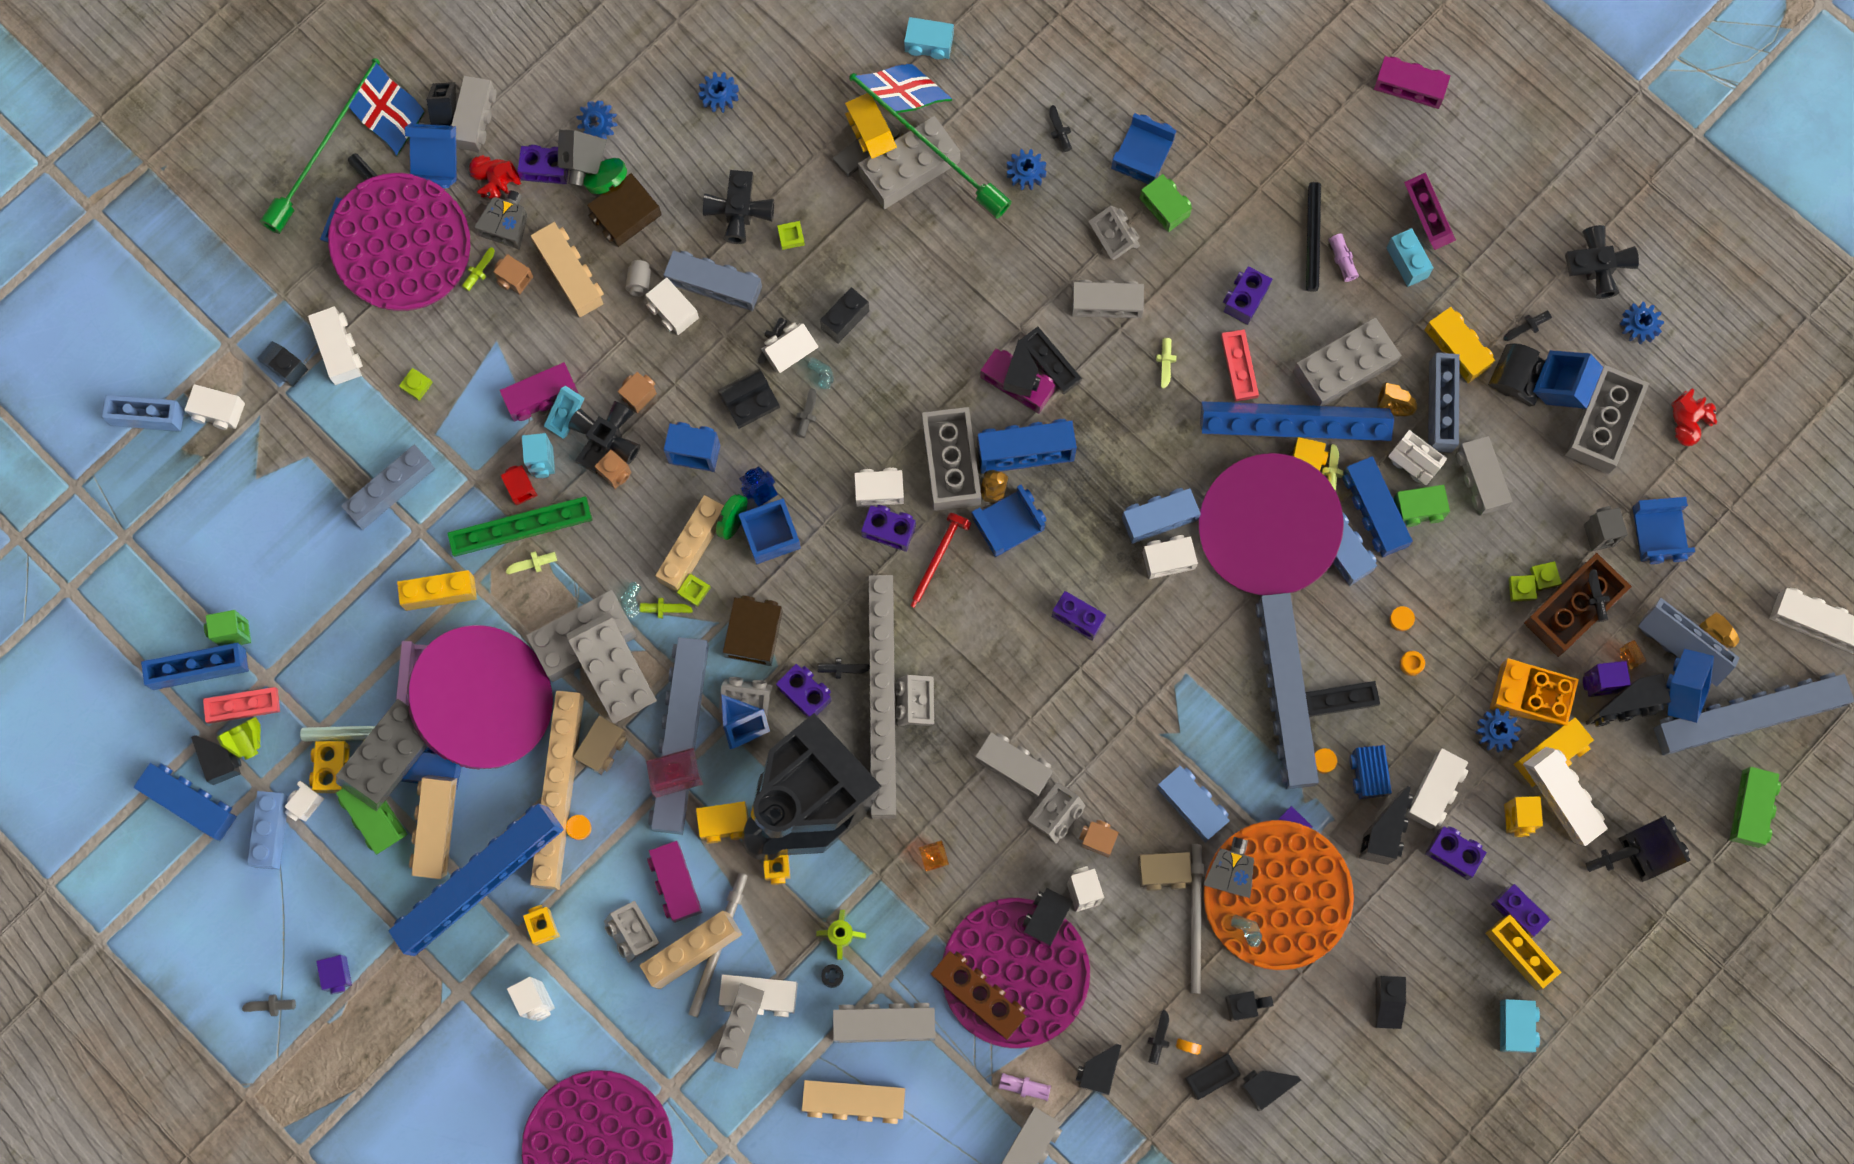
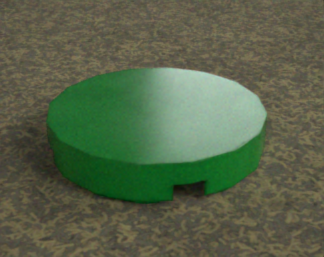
M620 158L606 159L600 163L596 175H585L583 179L584 186L591 194L606 193L609 191V187L612 185L616 187L625 179L627 175L626 165Z
M740 494L733 495L725 503L721 510L722 522L718 521L716 524L718 537L729 540L737 532L741 525L739 514L747 510L748 501L746 497Z

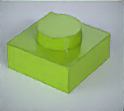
M800 221L777 225L782 250L805 246Z
M412 368L399 387L420 401L433 382Z
M1555 561L1530 568L1531 574L1535 576L1536 591L1558 587L1562 584Z
M690 573L677 594L698 607L711 587Z
M1534 575L1510 576L1508 578L1511 602L1535 601L1537 599Z

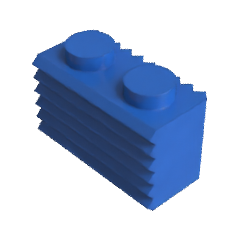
M1385 745L1355 748L1352 751V755L1349 756L1350 767L1355 769L1356 779H1353L1354 793L1359 794V799L1386 797L1392 794Z

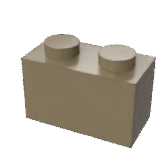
M598 716L573 758L602 775L604 771H609L613 765L614 759L612 757L616 751H620L627 741V738H625L627 733L622 728Z
M1190 852L1148 854L1138 857L1140 887H1146L1147 891L1161 890V886H1171L1172 890L1186 889V885L1192 882Z

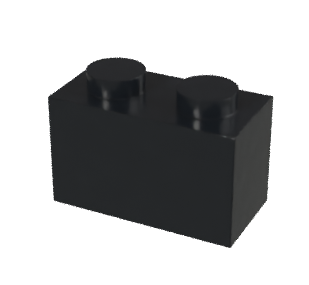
M851 287L820 319L821 330L839 344L869 312V301Z
M1046 888L1044 893L1039 891L1033 902V905L1037 906L1033 915L1028 913L1022 924V927L1026 928L1023 934L1050 948L1073 901L1049 888Z

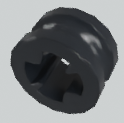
M835 964L826 966L821 974L822 982L830 988L839 986L844 977L842 969ZM831 969L836 970L835 973L840 975L839 978L835 979L834 983L829 982V978H825V975L829 974Z

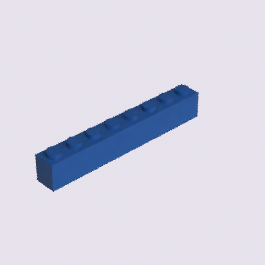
M1202 401L1200 415L1202 434L1392 441L1394 417L1389 408Z
M539 803L529 807L521 819L509 824L502 835L489 841L488 847L482 852L474 854L469 859V863L463 868L455 870L450 875L451 878L444 884L436 886L429 897L417 902L410 913L397 919L394 926L388 931L402 953L410 956H416L564 831V828L549 807Z

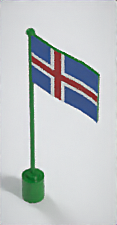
M377 58L371 60L373 63L287 197L274 198L260 219V223L270 231L280 234L295 211L292 207V202H290L292 196L349 108L364 126L388 144L396 156H398L409 138L405 136V127L410 123L418 124L425 112L414 97L388 77L379 66L380 61Z
M913 64L898 65L872 74L858 76L855 73L850 74V81L857 83L977 189L975 193L977 195L976 201L991 215L998 219L1007 211L1012 203L1008 197L992 183L982 184L981 186L977 184L898 114L914 111L938 102L952 101L948 94Z

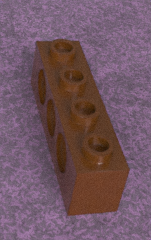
M949 951L931 972L930 976L1007 1041L1027 1017L1023 1014L1025 1009L1015 1000L1010 1003L1004 997L1006 992L998 985L994 984L993 987L985 981L987 976L978 968L974 970L966 965L968 960L957 951L955 954ZM957 971H964L967 974L968 980L965 984L960 985L954 981L953 976ZM975 988H984L987 992L986 999L983 1001L976 1000L972 994ZM1000 1003L1005 1006L1006 1014L1003 1017L993 1015L992 1007L995 1004Z

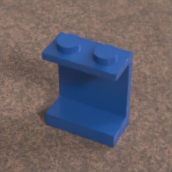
M1134 113L1125 139L1119 151L1114 155L1111 169L1150 184L1157 178L1174 142L1177 130L1166 123L1160 124L1155 122L1147 115Z
M410 123L405 127V136L410 137V174L426 180L429 179L442 188H450V185L457 181L456 126Z
M1022 485L1017 486V492L983 511L980 507L972 511L971 518L995 557L1045 529L1044 522L1047 521L1041 509L1036 510L1032 503L1034 498L1029 489L1024 490Z
M1686 497L1639 500L1632 507L1641 562L1649 561L1650 564H1659L1667 559H1673V562L1687 561L1688 557L1695 553V547L1688 548L1682 510L1688 506Z

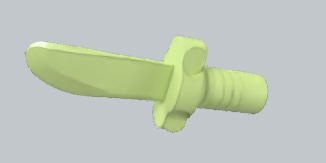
M1170 338L1162 339V354L1156 355V361L1162 362V388L1168 386L1171 378L1170 363L1176 362L1177 356L1171 355L1172 340Z
M1332 444L1330 446L1329 467H1324L1322 474L1327 476L1328 481L1336 491L1337 477L1341 478L1343 476V470L1337 469L1339 451L1337 446Z
M536 551L531 552L532 559L510 565L506 573L512 574L535 567L536 572H541V565L557 561L556 553L552 552L537 556Z

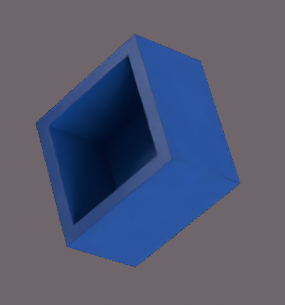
M1550 350L1533 392L1546 405L1587 409L1603 366L1590 353Z
M677 422L676 424H669L664 453L669 464L715 472L721 445L717 432H714L712 428L701 426L700 429L692 428L687 423Z
M784 498L739 514L756 565L801 549L800 541Z
M1684 649L1681 658H1676L1673 667L1675 674H1670L1667 681L1671 700L1667 704L1669 705L1668 716L1698 722L1710 690L1714 661L1713 655Z

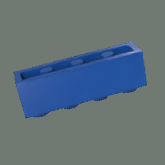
M1373 456L1347 466L1342 476L1344 485L1347 489H1351L1353 504L1357 510L1360 509L1364 517L1362 518L1363 525L1367 531L1370 530L1373 536L1372 544L1376 552H1380L1383 558L1409 547L1413 540Z
M239 643L141 661L144 685L152 690L249 672L246 648Z
M426 749L400 781L418 784L427 775L457 778V790L461 766L448 759H443L438 754H432L433 750Z
M150 763L133 788L208 836L221 841L237 817L231 813L233 808L222 801L216 804L210 800L213 795L201 788L198 791L191 788L193 783L180 775L178 779L171 775L173 770L160 763L159 766Z

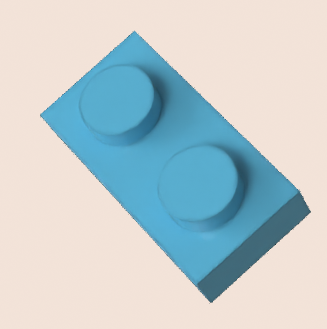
M567 386L562 387L544 427L561 438L567 437L570 431L568 428L569 422L574 413L580 409L585 398Z

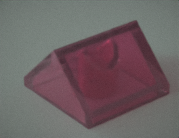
M694 748L646 761L650 788L656 798L703 785Z

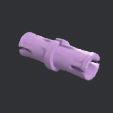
M1337 234L1329 238L1335 255V263L1339 265L1344 281L1349 282L1358 278L1359 274L1352 260V252H1349L1343 234Z
M1002 1073L999 1089L1020 1093L1021 1097L1027 1095L1048 1101L1051 1085L1030 1081L1028 1077L1022 1079Z

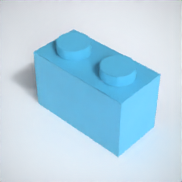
M909 17L904 41L905 52L914 56L927 55L934 59H949L954 36V24Z
M1411 228L1391 237L1386 248L1407 287L1427 279L1434 267L1413 229Z
M546 433L523 435L524 464L531 476L547 478L549 474H555L553 446Z
M1509 999L1500 1001V1051L1536 1052V1047L1538 1048L1540 1045L1539 1032H1536V1022H1539L1540 1011L1539 1007H1536V1001Z

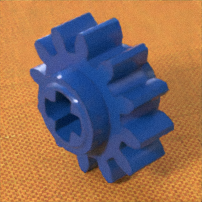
M713 72L712 79L705 76L706 84H699L701 92L698 93L700 100H703L704 108L711 105L713 113L717 108H720L721 112L724 113L725 106L732 109V100H739L737 95L739 88L738 85L734 84V78L730 77L727 80L725 72L721 74V77H718L717 73Z
M589 101L587 102L588 107H580L583 115L576 116L578 120H582V124L577 126L578 129H585L583 133L607 139L606 135H614L613 130L610 128L616 127L618 124L612 122V118H615L617 114L609 113L611 105L604 106L603 101H597L596 103Z
M1020 149L1019 157L1012 154V162H1007L1006 167L1009 169L1007 171V178H1012V186L1020 183V190H1023L1025 185H1028L1029 189L1033 190V183L1041 185V178H1045L1047 172L1044 170L1046 162L1041 161V154H1037L1034 157L1032 149L1029 150L1028 154H1025Z
M1642 302L1639 307L1633 303L1629 310L1624 311L1622 314L1624 319L1621 320L1620 325L1626 326L1622 334H1631L1629 341L1638 338L1639 344H1642L1645 339L1650 343L1654 340L1655 336H1659L1662 332L1660 327L1664 324V321L1658 320L1662 313L1653 312L1655 305L1646 308L1645 302Z
M1498 708L1493 711V716L1488 711L1484 713L1486 720L1479 719L1477 724L1482 726V728L1475 731L1476 734H1482L1483 736L1479 740V744L1487 742L1488 751L1496 746L1498 753L1503 750V745L1507 750L1511 749V742L1519 740L1514 733L1521 730L1520 727L1513 726L1517 718L1508 719L1509 711L1500 715ZM1497 726L1501 728L1500 732H1503L1500 735L1495 733L1496 729L1494 728Z

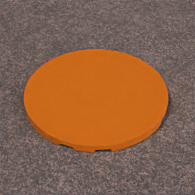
M1271 820L1259 822L1245 827L1232 835L1220 848L1230 851L1234 837L1248 840L1245 855L1254 858L1251 896L1247 898L1204 885L1205 911L1218 939L1238 958L1265 969H1296L1323 957L1343 936L1353 910L1354 893L1352 879L1345 860L1339 851L1319 832L1291 821ZM1219 848L1218 851L1215 853V855H1214V857H1213V859H1212V861H1211V863H1210V865H1209V868H1208L1207 873H1206L1205 880H1206V878H1207V875H1208V873H1209V871H1210V869H1211V867H1212V865H1213V863H1214V860H1215V858H1216V856H1217V854H1218L1220 848Z

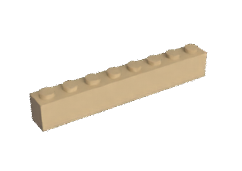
M556 691L541 804L549 807L564 828V831L534 855L530 885L535 888L560 890L567 836L566 824L569 820L576 760L573 757L578 750L584 697L581 693Z

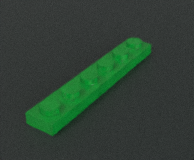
M585 496L451 531L447 534L452 555L457 557L590 522L593 519L588 499Z

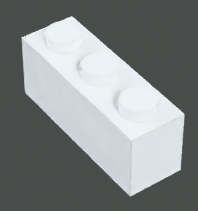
M334 306L309 315V321L332 382L338 385L362 376L359 368L363 367L358 353L354 354L352 347L355 346V342L351 333L347 334L345 326H348V322L344 313H339Z
M1441 748L1436 753L1413 798L1411 808L1407 810L1405 816L1429 829H1433L1436 825L1441 826L1447 815L1444 812L1447 804L1451 805L1458 793L1455 791L1458 782L1462 783L1467 776L1468 770L1465 768L1468 762Z
M1087 866L1074 870V873H1072L1068 880L1067 887L1075 912L1100 905L1104 895L1095 869L1089 870Z
M722 975L719 1005L724 1007V1011L731 1012L740 984L743 983L764 991L757 1015H764V1011H774V1016L789 1017V1013H795L797 982Z
M528 977L507 988L521 1017L537 1020L538 1022L551 1015L549 1011L555 1009L542 981Z

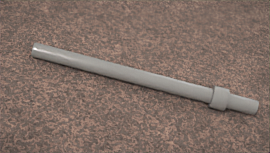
M1192 844V864H1190L1192 874L1191 994H1201V879L1204 874V864H1202V845Z
M742 873L738 874L733 891H730L727 897L729 902L725 912L731 914L732 918L738 904L741 905L744 896L742 892L748 876ZM722 949L708 957L688 1013L691 1016L698 1018Z

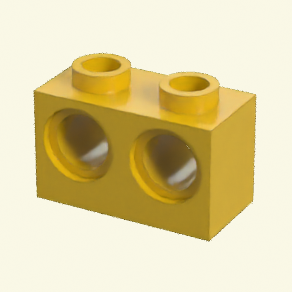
M315 741V748L311 750V762L314 763L313 772L309 776V784L313 791L317 793H336L343 789L336 783V775L350 758V745L345 741ZM329 750H334V757L330 761H326L325 754ZM332 774V782L329 785H324V777Z
M1540 796L1515 797L1504 804L1506 833H1514V837L1530 836L1529 834L1536 833L1535 830L1543 826Z

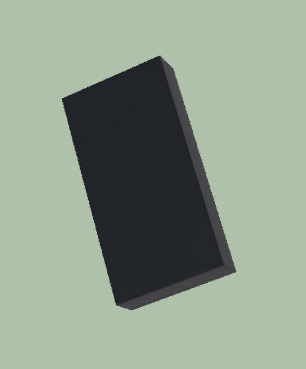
M1229 1053L1187 1076L1185 1080L1195 1098L1200 1100L1241 1076Z

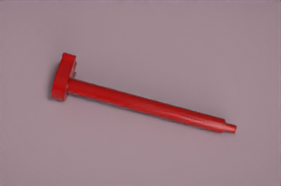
M949 513L947 521L950 522V525L912 598L913 602L910 605L912 608H915L917 602H920L957 527L966 531L969 530L971 522L968 519L954 513Z

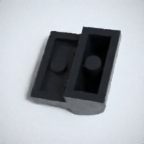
M1516 343L1506 344L1488 385L1505 396H1514L1529 407L1535 406L1538 396L1533 391L1545 360L1539 357V351L1529 346Z
M760 369L717 390L738 429L780 408L767 379Z

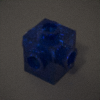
M759 466L748 470L744 476L739 478L743 485L740 488L741 492L747 500L752 499L758 507L778 495L773 486L776 483L769 471L764 472Z

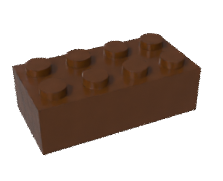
M1598 553L1593 555L1524 622L1557 657L1568 650L1598 620L1595 605L1589 606L1588 600L1593 599L1588 579L1591 570L1595 569L1597 571L1602 597L1609 596L1610 602L1604 603L1606 612L1632 587Z

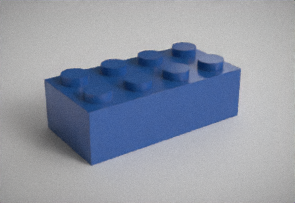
M1057 419L1051 424L1035 422L1029 424V427L1019 428L1018 425H1013L1000 431L985 429L982 433H978L977 439L981 474L988 470L1000 472L1073 462L1077 449L1073 421H1066V419Z

